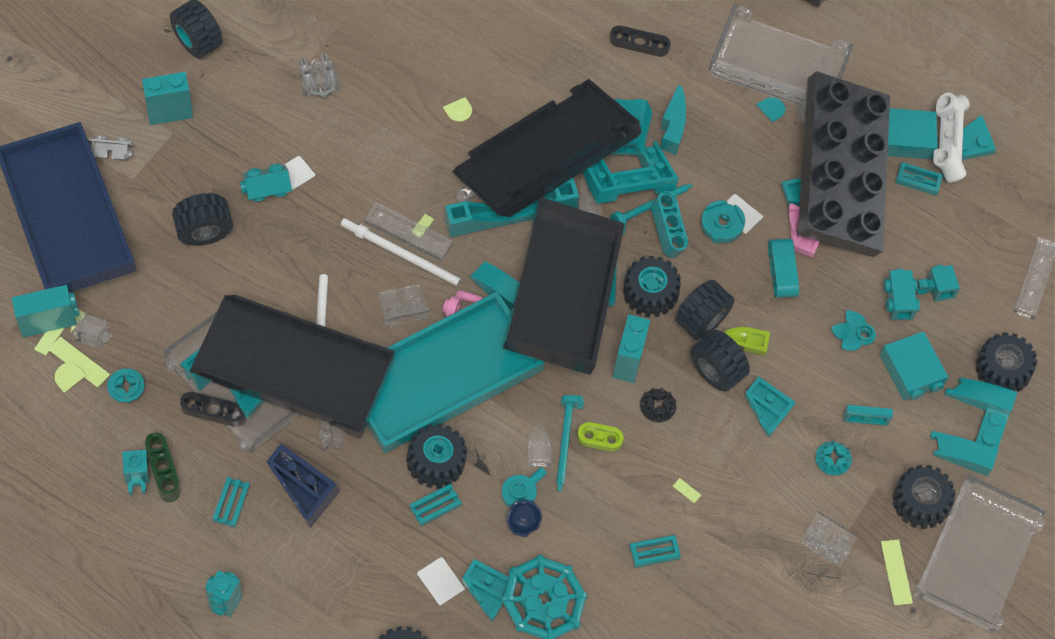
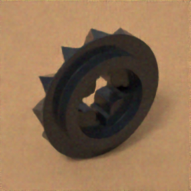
M663 387L661 389L652 388L642 396L640 409L642 414L650 421L665 422L671 419L676 412V399H674L671 392L665 391ZM654 400L657 402H659L660 400H664L662 404L663 408L658 406L657 408L655 407L653 409L655 404Z

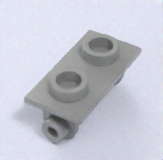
M94 135L93 139L87 138L88 142L92 144L91 150L94 158L108 159V150L112 151V159L128 160V158L132 159L133 150H129V147H134L135 145L129 142V138L116 137V141L107 140L106 136Z

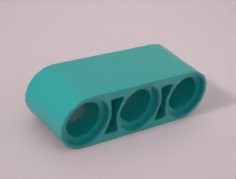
M663 191L652 202L651 210L663 253L669 258H676L688 246V238L675 195L670 191ZM661 201L664 202L667 205V207L663 206ZM672 242L676 243L678 248L673 246Z
M791 238L769 239L768 255L775 298L798 297L799 280L793 240Z

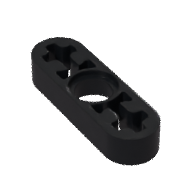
M621 25L613 27L610 32L611 44L619 48L658 57L666 56L670 50L671 42L664 35ZM618 34L622 35L621 39L617 38ZM636 38H643L646 43L639 45L634 40ZM663 44V47L659 48L658 45Z
M187 392L180 399L182 412L189 416L233 427L243 425L247 418L238 403L195 392ZM191 400L195 401V404H192L191 407H187V403H190ZM214 404L218 405L220 410L216 414H210L207 412V408ZM224 408H227V412H225V417H223ZM236 411H239L240 416H237L236 419H233L232 414H235Z

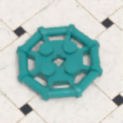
M539 554L536 555V558L509 569V577L504 595L500 599L501 604H504L513 620L517 632L521 631L541 639H555L573 629L578 630L581 626L580 619L585 600L588 599V593L584 592L570 564L567 566ZM536 568L537 575H534L532 578L526 579L522 575ZM544 568L561 573V575L556 578L545 574ZM565 577L574 594H568L566 585L562 583ZM518 582L522 585L520 595L515 597L513 594ZM546 594L549 601L542 604V599L538 598V595ZM569 601H575L572 616L566 613ZM515 604H519L525 610L524 614L526 617L522 619ZM556 619H562L565 622L554 629L551 628V622ZM532 620L543 624L544 629L528 624V621Z

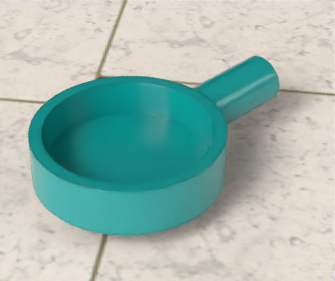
M540 467L529 478L524 475L509 477L503 483L501 491L504 504L509 508L514 502L521 499L535 502L537 494L535 484L547 474L546 470Z

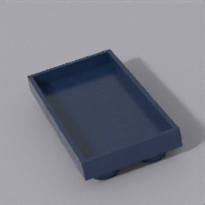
M81 122L0 146V167L44 290L67 285L70 293L136 272L132 254Z

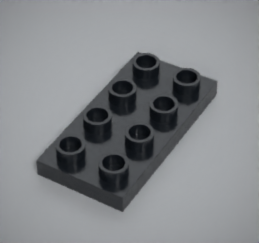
M818 71L807 78L798 235L871 257H875L883 252L890 95Z
M539 198L532 220L503 349L591 375L596 366L625 223L546 198Z

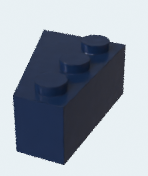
M280 444L266 462L311 528L340 492L336 483L286 446Z

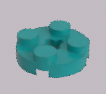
M719 200L710 203L705 208L701 218V228L705 235L710 238L711 242L715 244L729 243L742 235L746 220L739 206L735 204L733 206L727 204L728 201ZM722 218L728 222L726 225L719 224V219Z

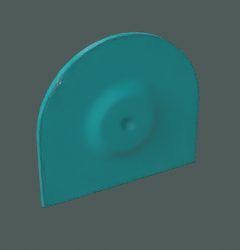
M769 97L756 104L772 123L781 118L785 113V105L778 98Z

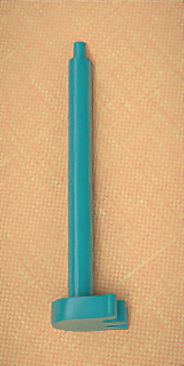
M691 183L688 185L684 184L670 192L676 197L687 192L693 185ZM655 199L624 214L620 211L611 214L610 219L625 223L624 234L626 233V221L650 210L651 204Z
M564 395L561 397L560 404L565 407L556 481L558 492H562V486H564L573 409L583 410V396Z

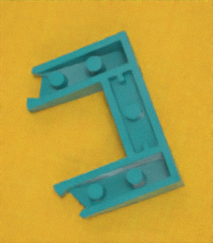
M653 141L652 147L645 146L643 155H637L642 168L611 173L604 159L583 171L584 178L596 204L616 201L619 194L653 189L655 194H660L663 191L676 189L679 178L657 141Z
M960 378L958 380L960 384L954 390L948 388L944 395L985 410L976 440L974 442L961 437L932 431L930 440H937L939 450L933 452V456L989 476L1018 392L982 381Z

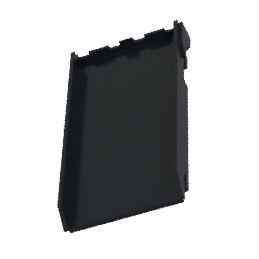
M587 79L580 85L578 84L571 88L570 93L572 96L557 105L554 100L550 101L469 151L468 156L471 158L455 167V170L452 172L497 215L511 217L537 201L540 197L550 193L639 137V134L642 133L639 120L594 82Z
M225 295L189 372L210 379L212 383L314 420L318 418L329 422V425L342 429L347 434L361 439L394 362L395 351L238 295Z

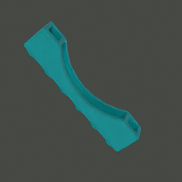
M574 178L542 198L578 209L580 196ZM539 199L511 217L497 215L486 203L464 201L445 205L444 219L449 236L455 237L532 220Z

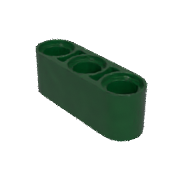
M151 433L145 439V447L157 489L163 501L174 502L181 493L167 441L161 433ZM155 444L162 445L159 449L151 448ZM160 465L168 466L164 470L157 469ZM168 485L174 486V489L171 491L164 490Z

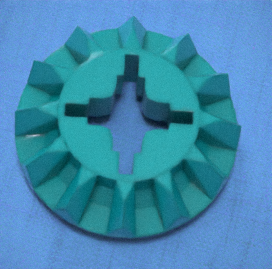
M120 369L110 376L107 390L111 399H115L118 403L126 402L129 404L133 400H138L139 396L144 393L145 383L142 375L136 370ZM125 379L128 382V385L131 386L129 387L128 393H126V391H124V389L121 388L124 386L123 383H125Z
M835 440L824 442L818 447L815 455L816 464L819 469L831 476H839L846 473L851 467L853 459L850 449H847L844 443L840 444L835 442ZM833 451H835L837 457H840L835 465L833 459L828 457L831 456Z

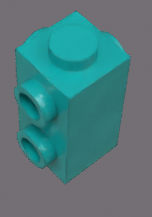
M276 163L269 165L267 169H248L247 173L242 174L243 181H239L242 194H246L248 200L262 201L266 199V196L271 195L275 197L287 195V192L292 191L286 165Z
M890 270L887 279H884L883 282L884 292L888 294L886 311L890 312L891 320H913L916 312L920 310V301L915 295L917 280L913 279L912 270Z
M218 570L216 575L211 576L206 583L205 589L210 610L218 616L226 615L231 618L242 599L240 580H238L239 578L235 574L228 571L223 573Z

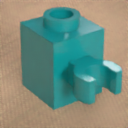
M937 265L931 268L927 279L918 280L917 294L922 295L931 292L934 302L955 299L960 287L953 265Z
M147 451L122 452L123 475L125 483L128 484L129 495L133 496V489L137 486L141 487L142 495H145L147 491L145 483L150 482Z

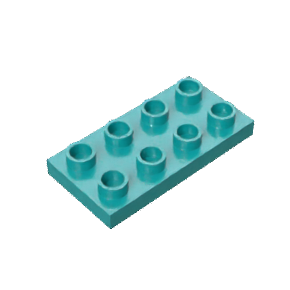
M498 292L387 347L395 351V359L367 423L368 429L384 454L412 440V436L415 433L418 434L420 428L423 427L426 430L427 425L430 424L436 427L437 424H442L544 370V361L503 349L511 311Z

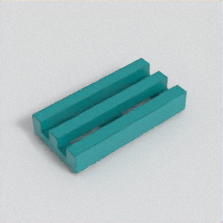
M901 162L895 183L937 196L943 174ZM903 171H907V172L914 173V174H917V175L909 174V173H906V172H903ZM924 177H927V178L936 180L937 182L932 181V180H929V179H925Z
M847 405V409H845L843 414V421L888 426L893 417V409Z
M227 477L212 518L213 522L236 528L250 488L249 482L245 481L243 483L241 480L236 479L235 481L231 477ZM231 486H234L223 518H220ZM242 488L243 490L241 492L236 510L234 512L232 521L228 520V518L233 507L238 489Z
M449 484L409 504V508L419 525L423 526L461 507L462 502L458 499V495L454 492L452 485ZM449 493V495H447V496H445V497H443V498H441V499H439V500H437V501H435V502H433V503H431V504H429V505H427V506H425V507H423V508L417 510L418 508H420V507H422V506H424V505H426V504H428V503H430V502H432V501H434V500H436V499H438V498H440V497H442V496H444V495H446V494ZM450 500L454 501L453 503L421 518V515L439 507L440 505Z
M675 535L629 544L634 568L679 560L681 558ZM668 543H672L673 545L663 548H655L647 551L637 552V549L648 548ZM669 552H675V553H671V554H665V555H660V556H655V557H650V558H645V559H640V560H639V558H643V557H648V556H653V555H658V554H664V553H669Z

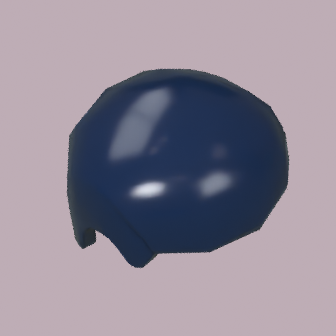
M526 499L514 502L509 507L506 515L508 528L515 535L527 537L532 532L538 530L542 521L540 507L534 501Z

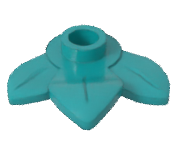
M851 310L846 311V323H840L831 327L834 336L843 341L841 348L847 351H856L862 345H870L876 338L874 328L866 323L865 317ZM861 334H866L868 338L861 336Z

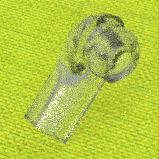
M467 185L455 193L457 202L469 201L472 198L480 199Z

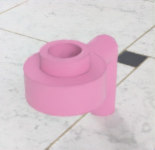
M463 290L457 291L455 297L451 296L450 300H445L443 306L445 317L458 312L463 300L475 303L483 299V297Z

